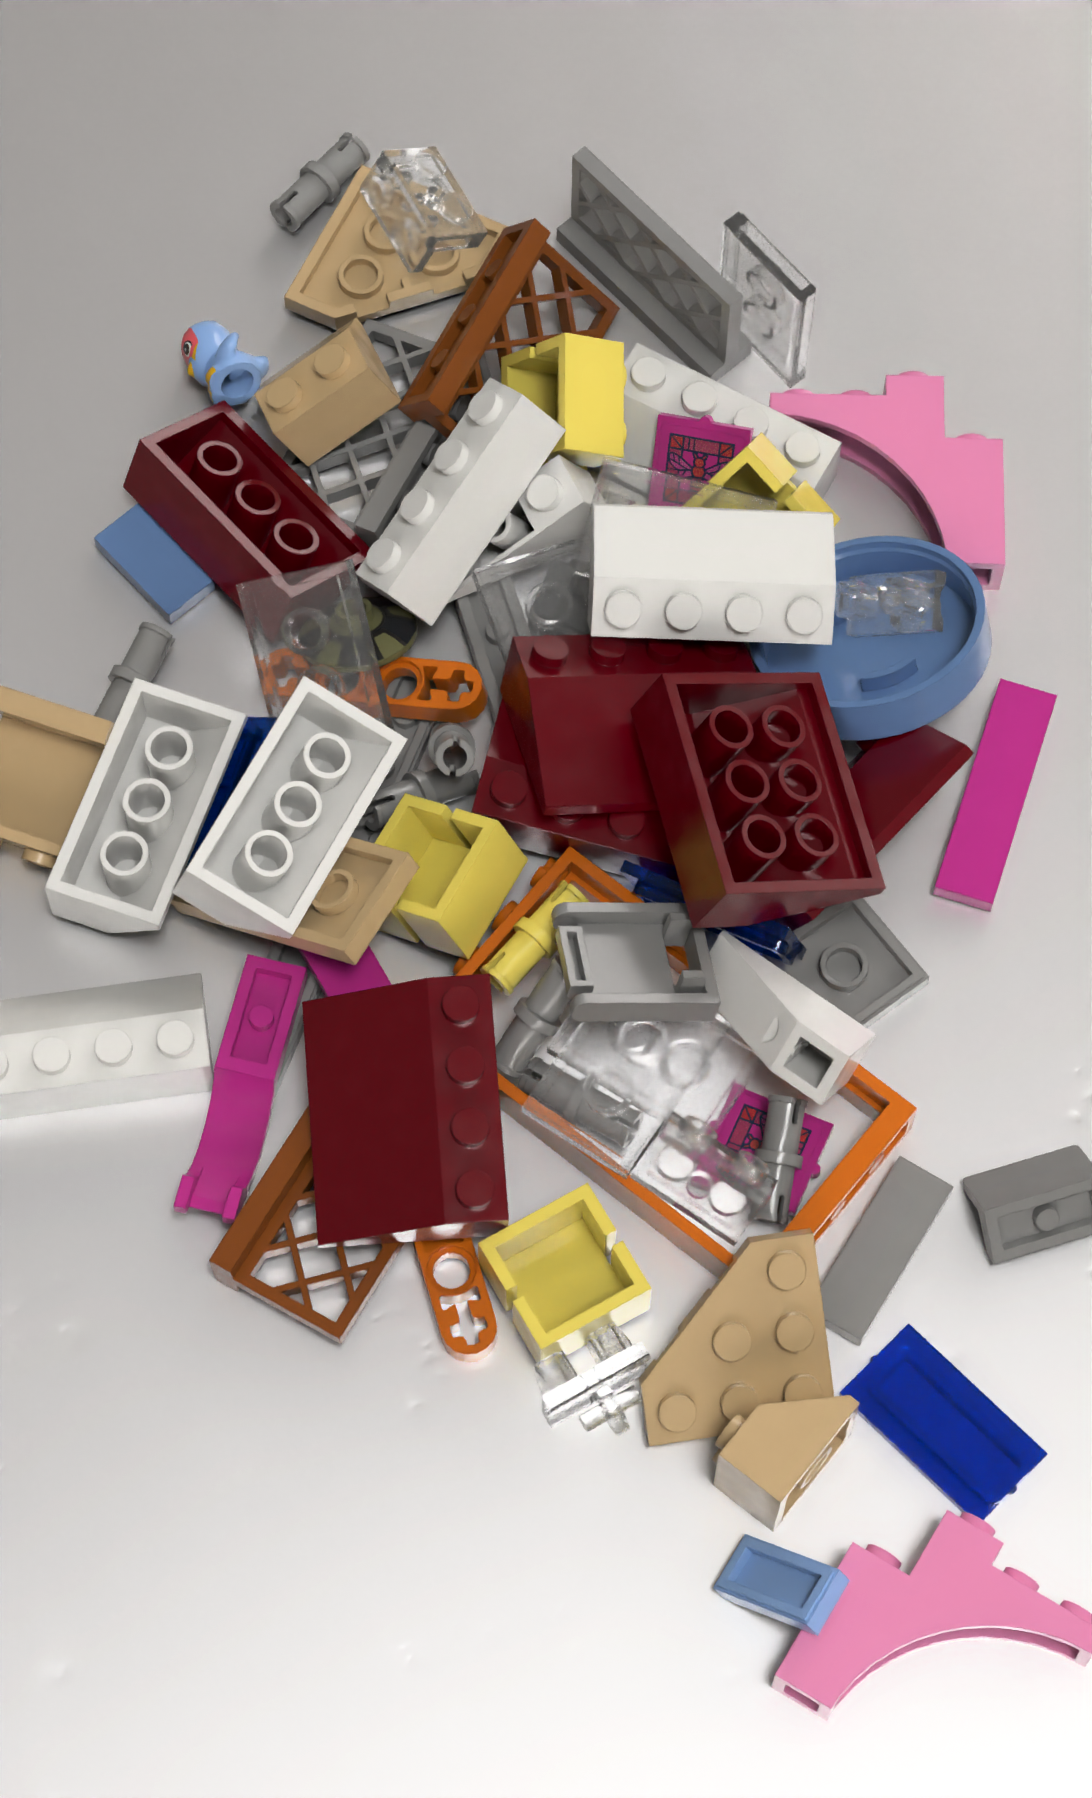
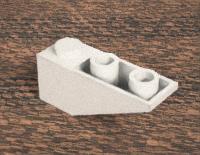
M559 454L544 464L449 602L568 553L592 535L593 503L606 504L591 474Z
M722 931L709 952L721 1001L718 1011L770 1071L819 1105H822L848 1083L876 1034L726 931Z

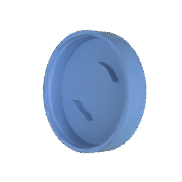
M871 536L835 544L836 595L832 645L749 642L756 673L819 672L840 740L856 741L887 738L915 730L931 723L957 706L974 689L987 667L991 655L992 634L982 587L977 576L962 559L947 549L924 540L903 536Z

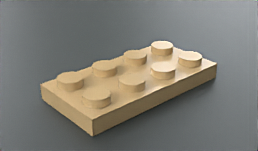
M350 837L290 939L224 925L175 894L171 904L182 914L356 965L414 877L419 866L408 852Z

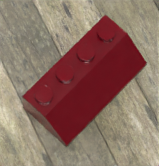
M225 400L139 439L123 488L273 643L301 630L310 617L333 604L357 580L358 577L355 573L365 560L370 547Z
M927 724L900 735L855 741L854 744L861 751L848 764L876 855L974 754L966 744ZM826 907L763 923L779 939L813 921Z

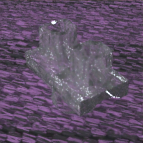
M935 569L850 576L849 581H840L837 585L835 614L837 617L847 620L846 635L856 638L943 632L944 621L941 615L940 597L946 584V572Z
M613 1321L593 1331L585 1338V1346L597 1366L581 1375H577L563 1351L556 1352L534 1365V1375L542 1394V1414L551 1428L596 1403L597 1406L578 1416L587 1432L607 1422L617 1436L630 1429L624 1412L641 1403L642 1398L634 1385L616 1395L613 1393L638 1380L647 1369L648 1365L646 1362L651 1360V1356L642 1341L632 1345L629 1338Z

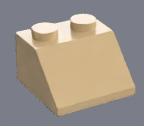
M356 317L263 382L254 394L273 434L308 467L402 402L363 325Z
M850 1395L758 1404L747 1419L737 1414L724 1428L715 1442L719 1449L712 1459L717 1464L713 1485L774 1532L851 1435L860 1402Z

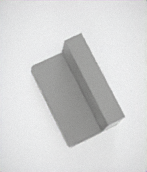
M1078 1145L1068 1146L963 1179L964 1191L979 1212L986 1253L994 1264L1092 1235V1162Z

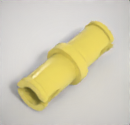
M561 880L557 885L558 887L529 918L521 917L513 926L516 933L487 964L480 968L482 974H490L491 984L501 993L504 992L505 995L510 996L514 992V988L543 957L550 959L557 952L558 948L555 938L557 929L553 927L551 918L553 908L563 902H589L571 883L568 884L565 880Z

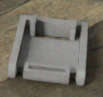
M563 902L553 908L551 918L553 927L557 929L555 938L567 997L571 1000L569 1007L573 1020L581 1022L714 1020L721 1001L704 928L692 927L686 903ZM665 946H684L689 970H682L675 988Z

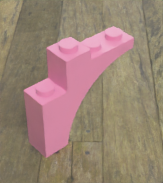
M907 371L899 375H886L883 395H871L861 390H850L841 394H813L805 389H790L783 393H770V408L842 442L840 457L858 465L887 485L916 517L929 542L947 549L962 559L977 576L982 590L1000 589L1005 568L1003 439H987L983 435L973 433L963 434L956 438H945L944 376H928L919 371Z
M947 1510L910 1575L899 1570L902 1565L901 1562L883 1548L868 1544L866 1549L852 1542L837 1568L850 1580L818 1636L804 1630L799 1632L775 1673L771 1688L827 1721L833 1710L848 1693L869 1675L889 1662L910 1652L939 1643L967 1639L1014 1641L1054 1652L1086 1667L1092 1657V1614L1070 1601L1063 1600L1060 1605L1037 1592L1040 1586L1035 1580L1017 1569L1006 1567L1004 1571H1001L992 1566L1004 1544L993 1537L995 1534L994 1528L973 1514L962 1512L959 1517Z

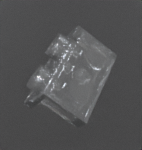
M436 146L382 151L360 186L361 194L409 273L421 272L434 252L479 247L488 233Z
M673 1111L633 1169L630 1178L732 1246H735L760 1208L765 1207L771 1198L778 1180L769 1175L771 1170L768 1165L754 1154L745 1150H740L736 1153L716 1140L718 1134L703 1120L692 1115H687L683 1118Z

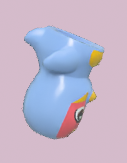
M202 321L189 327L182 338L181 351L188 367L187 372L189 376L196 379L202 386L208 387L210 400L214 404L223 400L230 406L248 402V399L259 389L261 380L269 370L268 358L266 356H253L238 350V333L233 332L230 334L226 328L216 321Z

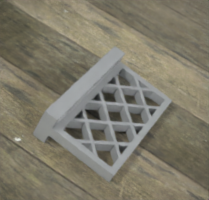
M586 146L572 156L571 218L557 228L556 240L690 369L718 381L751 354L752 342L740 331L743 295Z
M367 318L363 327L371 343L373 344L377 340L394 346L397 349L399 357L382 362L388 376L405 371L409 385H411L414 377L410 368L424 364L436 342ZM485 354L479 360L483 386L491 377ZM468 381L465 384L464 388H469ZM408 389L398 392L401 401ZM470 395L458 397L449 411L448 416L456 423L460 421L467 411L471 401ZM397 404L396 406H394V407H393L392 409H390L389 411H392V410L397 409V407L399 406V404ZM383 414L379 417L383 434L352 445L350 439L344 441L346 447L327 453L309 467L290 449L287 450L283 460L301 478L309 475L313 476L318 490L316 494L329 507V504L362 493L365 505L355 522L341 519L371 547L380 538L399 510L404 497L413 490L434 459L439 446L447 440L445 436L425 419L390 431ZM401 443L398 449H396L395 445ZM389 447L392 459L387 468L362 476L357 458ZM351 461L357 479L324 490L318 472ZM374 489L371 495L369 496L368 491Z

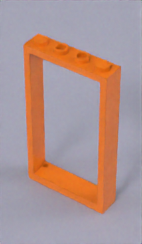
M569 846L557 861L550 857L543 867L540 866L530 881L532 889L519 904L515 901H510L504 906L491 926L494 932L480 948L476 947L469 960L460 957L452 973L455 976L482 974L480 968L487 964L516 933L513 927L521 917L529 918L558 887L557 885L561 880H565L568 884L571 883L589 902H645ZM665 946L669 966L679 974H681L682 970H689L684 946ZM858 1064L848 1083L836 1093L874 1122L783 1230V1232L810 1228L814 1233L815 1245L911 1130L917 1107L860 1064ZM498 1073L500 1109L715 1277L719 1279L732 1263L733 1254Z

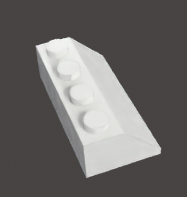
M636 343L624 362L627 371V380L624 387V423L627 429L624 458L595 468L588 467V469L649 498L658 414L669 413L698 419L708 414L712 416L715 422L754 428L752 439L762 432L797 470L790 478V481L798 487L806 480L823 499L837 476L842 442L652 349Z
M489 377L482 389L470 401L467 411L450 436L439 446L434 459L413 490L404 497L399 510L380 538L369 548L365 560L355 573L357 577L375 592L432 626L566 429L523 394Z
M593 503L587 616L591 636L832 645L836 595L834 518L832 512Z
M303 676L172 893L224 925L290 939L408 739L306 676Z
M134 678L44 887L52 915L106 933L160 930L174 897L172 891L187 866L247 722V714Z
M201 973L0 1000V1120L212 1091L214 1072Z

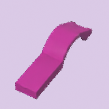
M250 954L247 955L214 1066L213 1087L204 1130L192 1165L187 1173L182 1175L173 1205L174 1211L187 1214L190 1207L221 1214L223 1223L232 1224L240 1213L262 1156L277 1082L308 978L307 967Z

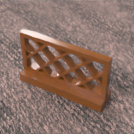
M534 218L506 227L501 232L403 397L402 402L397 407L413 422L425 419L443 436L448 438L458 424L448 416L457 398L470 395L472 400L483 387L479 360L485 351L497 350L501 371V357L511 354V348L528 345L536 347L537 343L560 335L543 336L538 303L556 301L562 333L566 332L603 339L620 308L546 242L551 232L537 219ZM538 260L551 270L555 293L536 295L532 270ZM521 291V297L517 298L519 292ZM581 297L598 313L588 330L576 331L571 299ZM523 305L529 338L510 340L506 315L511 306ZM494 337V338H495V342H494V343H490L491 340H492V338ZM468 381L469 388H464L465 384Z
M308 1105L209 1259V1263L217 1281L237 1292L240 1288L342 1344L405 1242L381 1244L382 1249L374 1261L348 1267L343 1246L336 1247L341 1269L305 1279L299 1250L318 1245L317 1232L295 1238L291 1219L299 1207L315 1203L314 1190L310 1191L314 1184ZM286 1228L288 1240L276 1243ZM292 1252L298 1281L271 1287L255 1278V1275L267 1258ZM364 1276L359 1286L354 1291L352 1279ZM345 1281L349 1301L336 1322L313 1310L309 1295L310 1290ZM302 1293L304 1305L289 1296Z

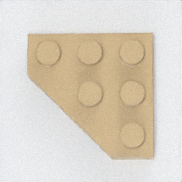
M361 164L285 294V308L337 330L355 317L360 322H364L367 318H378L467 291L501 232L508 226Z
M810 1228L747 1237L733 1255L732 1263L712 1289H707L677 1328L679 1332L657 1360L653 1359L640 1376V1394L646 1439L649 1446L719 1436L737 1414L747 1419L758 1404L834 1397L814 1233Z

